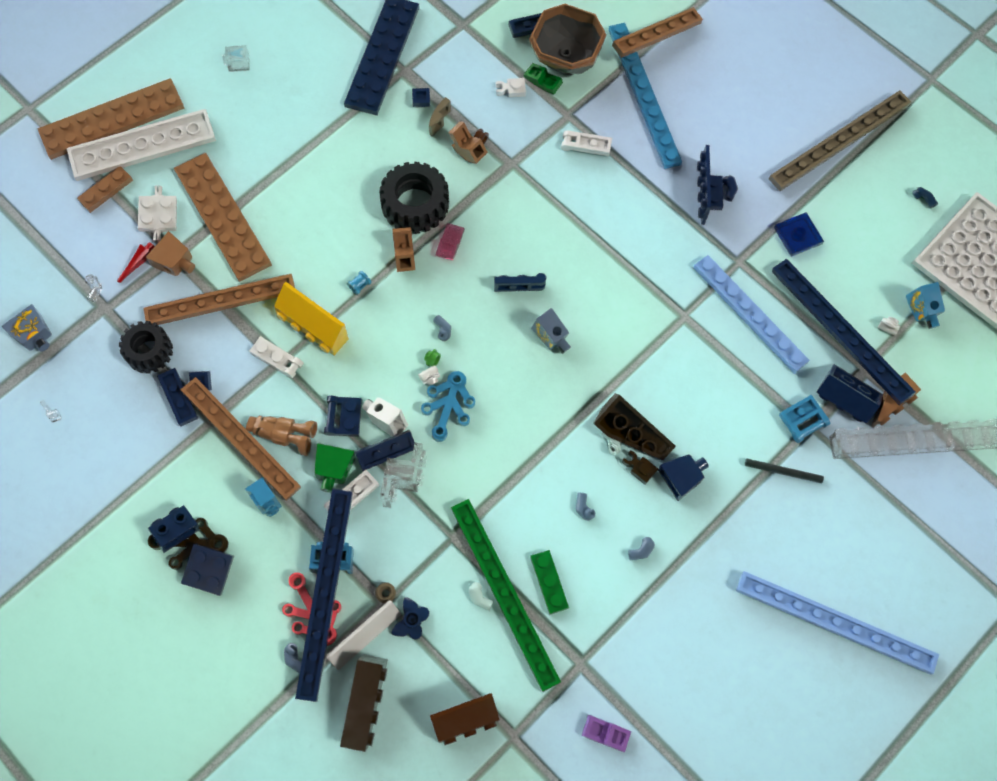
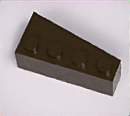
M362 655L357 660L340 747L366 752L368 746H372L375 733H372L373 724H377L379 716L377 706L378 703H381L383 696L381 688L387 676L388 669L386 666L388 659Z

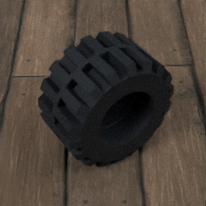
M139 321L138 325H134V323L130 325L131 328L129 330L126 328L124 330L125 335L120 337L122 342H119V351L132 369L140 373L145 371L146 374H149L151 370L157 372L159 371L158 368L162 367L163 369L165 362H170L169 356L173 355L171 350L173 349V344L161 326L159 327L155 322L152 324L150 321H146L144 324L142 321ZM155 341L154 347L149 352L144 354L138 353V349L143 343Z

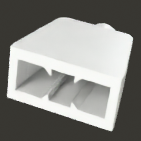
M380 397L374 402L370 399L364 402L362 408L367 411L371 422L391 437L404 432L408 427L402 410Z

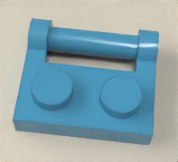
M812 395L779 414L797 443H800L804 440V437L821 427L825 428L831 424L829 418ZM817 416L818 421L801 431L798 429L797 426Z

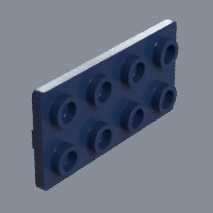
M705 145L704 151L700 153V161L697 162V172H700V176L697 179V187H700L698 202L701 203V207L698 209V218H701V225H705L710 210L723 209L722 176L710 175V145Z

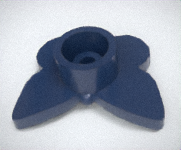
M405 597L403 601V619L393 627L391 634L398 637H405L409 634L413 640H417L422 636L421 622L429 617V610L426 607L418 608V604L415 601Z

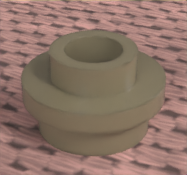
M382 583L376 588L375 595L379 602L385 604L389 600H394L396 590L392 584ZM384 590H388L390 594L389 596L384 597L382 596V592Z

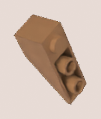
M906 372L901 377L916 393L899 406L884 391L881 405L877 409L871 425L873 428L877 424L884 425L890 420V414L897 415L904 409L903 404L907 402L910 405L918 398L916 394L921 389Z

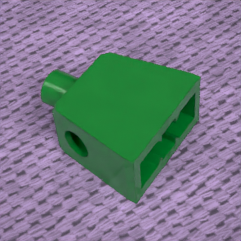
M317 444L315 476L318 480H322L321 491L332 493L334 483H345L356 459L354 450Z

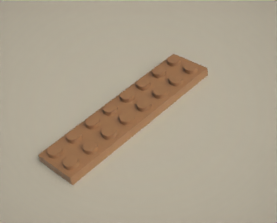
M169 78L37 129L47 154L52 160L68 154L67 148L125 132L185 108L172 79Z
M207 153L175 167L174 170L238 281L241 282L272 266L271 261Z

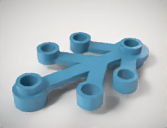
M460 371L452 372L446 382L438 386L431 385L427 389V394L430 398H436L439 393L450 389L447 396L431 404L424 403L421 406V411L426 416L431 415L433 411L444 406L438 425L432 429V437L437 442L444 441L448 436L446 425L452 408L461 426H467L470 422L469 415L462 410L456 395L459 391L464 399V406L468 409H472L475 406V398L470 396L465 388L466 376ZM454 378H460V381L454 382ZM432 389L437 391L435 394H430ZM472 400L473 404L468 405L466 401ZM425 407L431 408L428 412L424 411L423 409ZM462 417H465L468 420L466 422H461L460 419ZM439 429L443 430V433L440 435L436 433Z

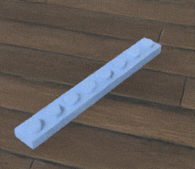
M709 255L694 265V269L794 374L810 361Z

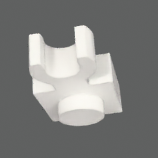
M524 78L507 79V83L502 81L496 82V88H502L496 90L497 96H503L505 93H508L509 97L526 96Z

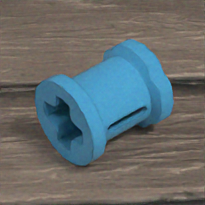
M359 271L357 277L347 282L348 287L356 295L366 285L372 283L363 271Z

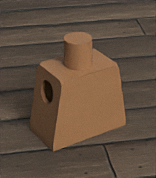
M169 231L146 256L152 267L173 276H178L182 270L191 273L195 268V264L190 262L192 255L189 249Z

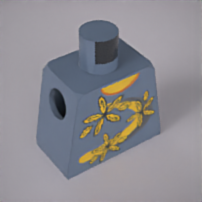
M32 304L2 326L11 337L29 351L37 347L42 352L50 346L46 339L52 333L39 311Z
M552 308L536 319L531 329L548 349L551 350L556 346L563 354L571 348L565 340L569 332Z

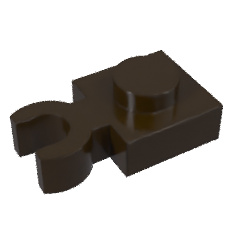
M630 450L628 455L632 457V461L623 458L622 463L627 467H632L633 469L630 473L646 485L658 471V468L645 457L638 460L636 453Z

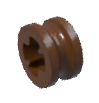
M479 129L474 137L480 138L483 144H485L489 133H484L483 129Z

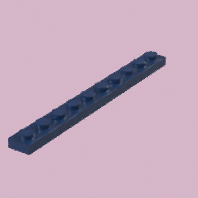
M788 259L772 268V273L899 406L916 393Z
M332 489L295 699L318 701L353 492Z

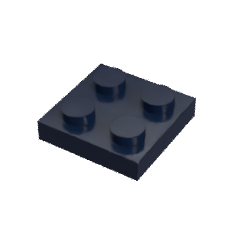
M194 544L181 584L221 596L234 555Z

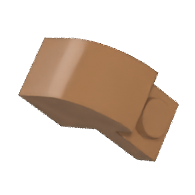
M460 121L448 132L453 141L451 146L466 161L477 164L488 153L482 140L472 137L464 122Z
M411 227L392 229L397 272L415 270Z

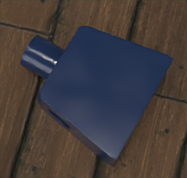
M688 454L661 464L658 472L677 501H680L705 478L702 471L707 469L709 465L705 458L702 457L694 461L692 456Z

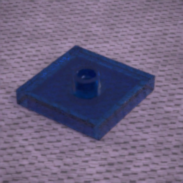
M807 212L774 226L775 231L791 257L822 245L824 242Z

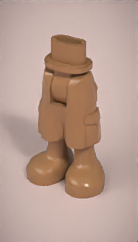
M250 416L246 430L253 432V435H258L278 445L288 446L292 443L298 447L301 455L307 456L311 450L310 438H314L317 432V422L311 420L298 424L295 423L294 419L285 417L258 416L256 418ZM299 432L304 434L305 436L292 435V433Z

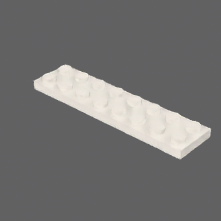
M202 109L67 148L74 178L76 181L113 171L120 166L122 168L211 143L216 141L207 111Z

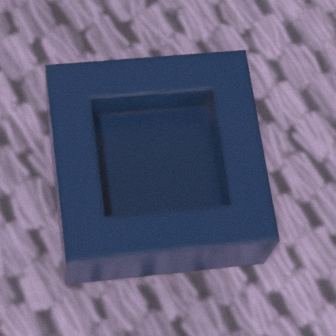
M412 88L413 107H430L429 88Z
M210 371L189 372L190 381L196 377L209 391L212 390Z

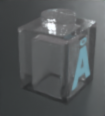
M246 45L225 47L223 63L227 65L229 72L250 70L249 53Z

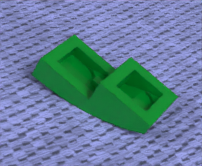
M532 63L523 74L532 84L553 95L563 83L561 77L548 73L546 67Z

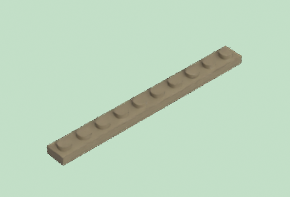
M899 90L770 175L769 180L779 191H782L910 106L911 101Z

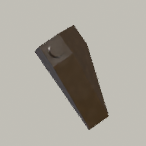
M616 393L602 407L593 422L606 436L661 460H664L676 447L621 395Z

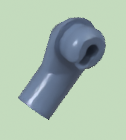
M578 493L576 512L584 520L590 521L595 517V511L586 505L587 494Z

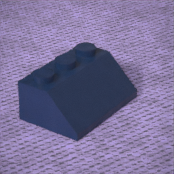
M833 364L816 392L823 400L831 401L836 404L835 406L839 410L847 411L856 421H863L866 424L880 407L883 398L882 393Z

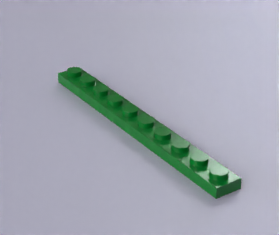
M467 499L452 506L451 510L541 691L544 692L561 683V680L470 500Z

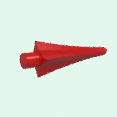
M151 242L145 247L141 244L139 245L128 266L117 279L118 283L122 282L129 274L147 261L146 256L155 247Z

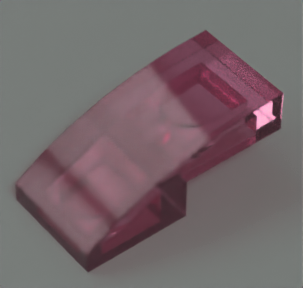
M447 223L435 255L453 261L465 229Z

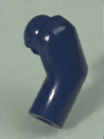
M729 175L723 178L724 185L728 186L724 199L731 202L738 191V186L735 178Z
M917 187L912 192L916 199L923 197L930 208L938 205L933 194L923 187Z

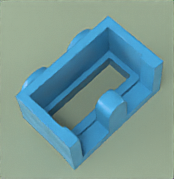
M263 478L245 488L263 515L266 513L267 516L271 517L278 513L279 508L282 507Z
M323 542L311 545L309 570L312 573H316V570H318L320 560H316V552H321ZM345 542L343 553H346V561H341L340 570L352 574L354 549L352 546H349V543Z

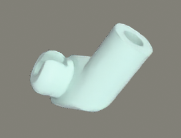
M602 432L601 435L608 440L609 453L612 455L619 454L621 442L606 436Z

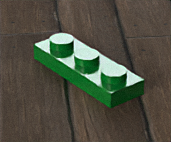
M550 550L531 555L530 559L549 615L569 609Z

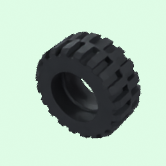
M414 161L413 164H409V162H406L403 166H395L394 171L390 170L386 174L387 178H383L382 186H380L379 190L383 215L387 218V222L390 225H395V228L411 227V231H415V234H418L423 230L425 232L430 231L432 226L436 228L439 225V221L445 219V214L448 213L449 209L448 184L443 174L439 173V170L435 167L430 168V164L427 163L420 164V162ZM411 189H421L431 195V198L425 204L415 207L407 206L398 200L404 192Z

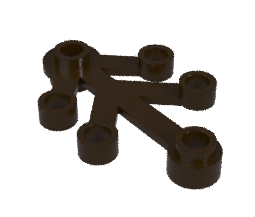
M198 518L195 520L197 524L204 521V526L199 527V531H202L209 540L199 539L194 533L188 539L177 544L174 547L187 548L177 556L170 558L169 566L174 570L180 569L183 561L190 556L194 544L225 552L229 546L228 539L221 534L215 535L208 527V522L204 518ZM150 535L148 545L154 550H161L159 546L155 545L156 541ZM217 542H222L220 548L215 547ZM178 560V565L173 566V561Z

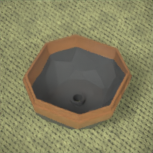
M564 3L543 10L529 41L539 62L556 71L573 75L582 74L594 66L604 44L606 33L596 14Z

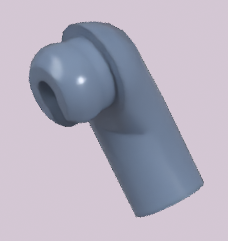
M437 315L433 322L440 327L438 338L442 341H447L451 336V325L440 315Z
M643 538L639 549L629 550V560L649 557L655 547L652 538Z
M289 643L284 649L285 664L300 674L301 661L298 660V647L294 643Z

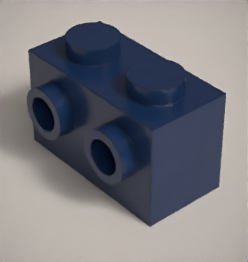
M184 505L180 508L172 509L169 515L163 519L155 520L148 527L151 536L163 553L199 531L197 522Z

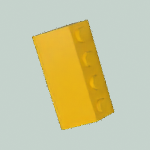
M285 282L274 305L277 312L276 316L283 322L288 321L295 331L303 332L310 342L313 343L315 341L325 353L330 352L335 356L349 340L345 324L289 283Z

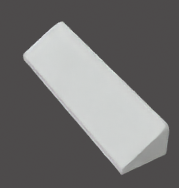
M389 600L329 652L326 657L336 669H341L400 617V611Z

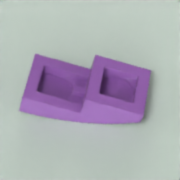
M588 715L581 736L625 752L632 731Z

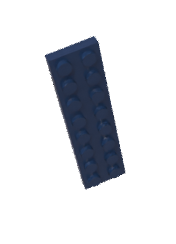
M385 0L344 101V107L378 115L419 11V3L408 0Z

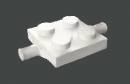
M160 185L154 187L155 195L139 196L138 230L139 232L148 231L153 233L154 243L161 240V233L176 231L177 197L163 196L162 186Z

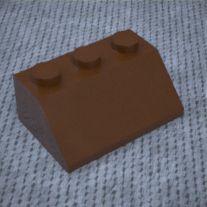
M492 693L430 715L438 742H444V746L456 742V737L463 734L465 738L477 734L476 730L484 727L485 731L497 726L496 722L500 721Z

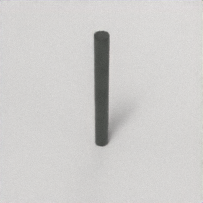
M748 458L745 460V466L817 483H823L824 480L822 475Z

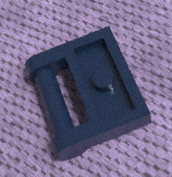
M327 396L328 413L324 434L328 436L359 437L362 398ZM336 405H341L340 428H334Z

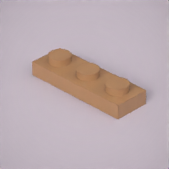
M121 166L117 167L77 199L91 213L131 183L133 179Z

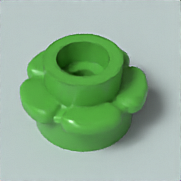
M436 349L433 351L429 350L424 358L426 365L436 366L440 361L441 354Z

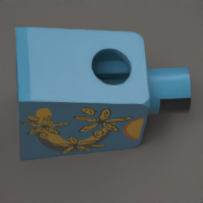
M938 282L920 286L906 295V299L917 322L926 320L928 329L940 326L937 316L945 312Z

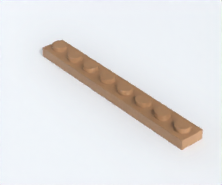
M291 273L143 308L145 320L150 321L152 324L155 322L161 325L277 298L285 282L295 288L293 276Z
M196 377L180 389L285 501L301 489V486Z

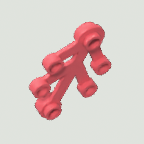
M296 572L290 575L288 582L294 590L299 592L308 610L294 607L288 603L283 606L282 612L287 617L297 616L309 620L312 599L305 587V577L303 574ZM296 579H301L300 585L294 584ZM335 600L334 604L337 603L339 608L333 610L327 646L333 644L337 637V632L333 626L337 613L342 609L340 602ZM292 607V612L287 614L286 608ZM300 621L293 623L292 631L295 634H307L308 626H305ZM296 625H302L301 631L296 632Z

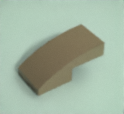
M446 97L438 104L430 118L429 135L431 136L444 126V117L451 112V101Z

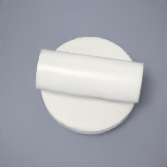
M889 316L882 319L878 328L896 336L900 325L897 319Z
M434 365L418 374L423 384L430 386L438 382L437 378L440 377L438 368Z

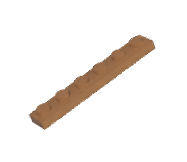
M693 7L613 41L612 46L619 56L623 58L702 23L703 18Z

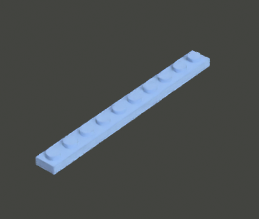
M742 572L736 588L737 592L930 675L934 674L939 657L938 653L748 572Z

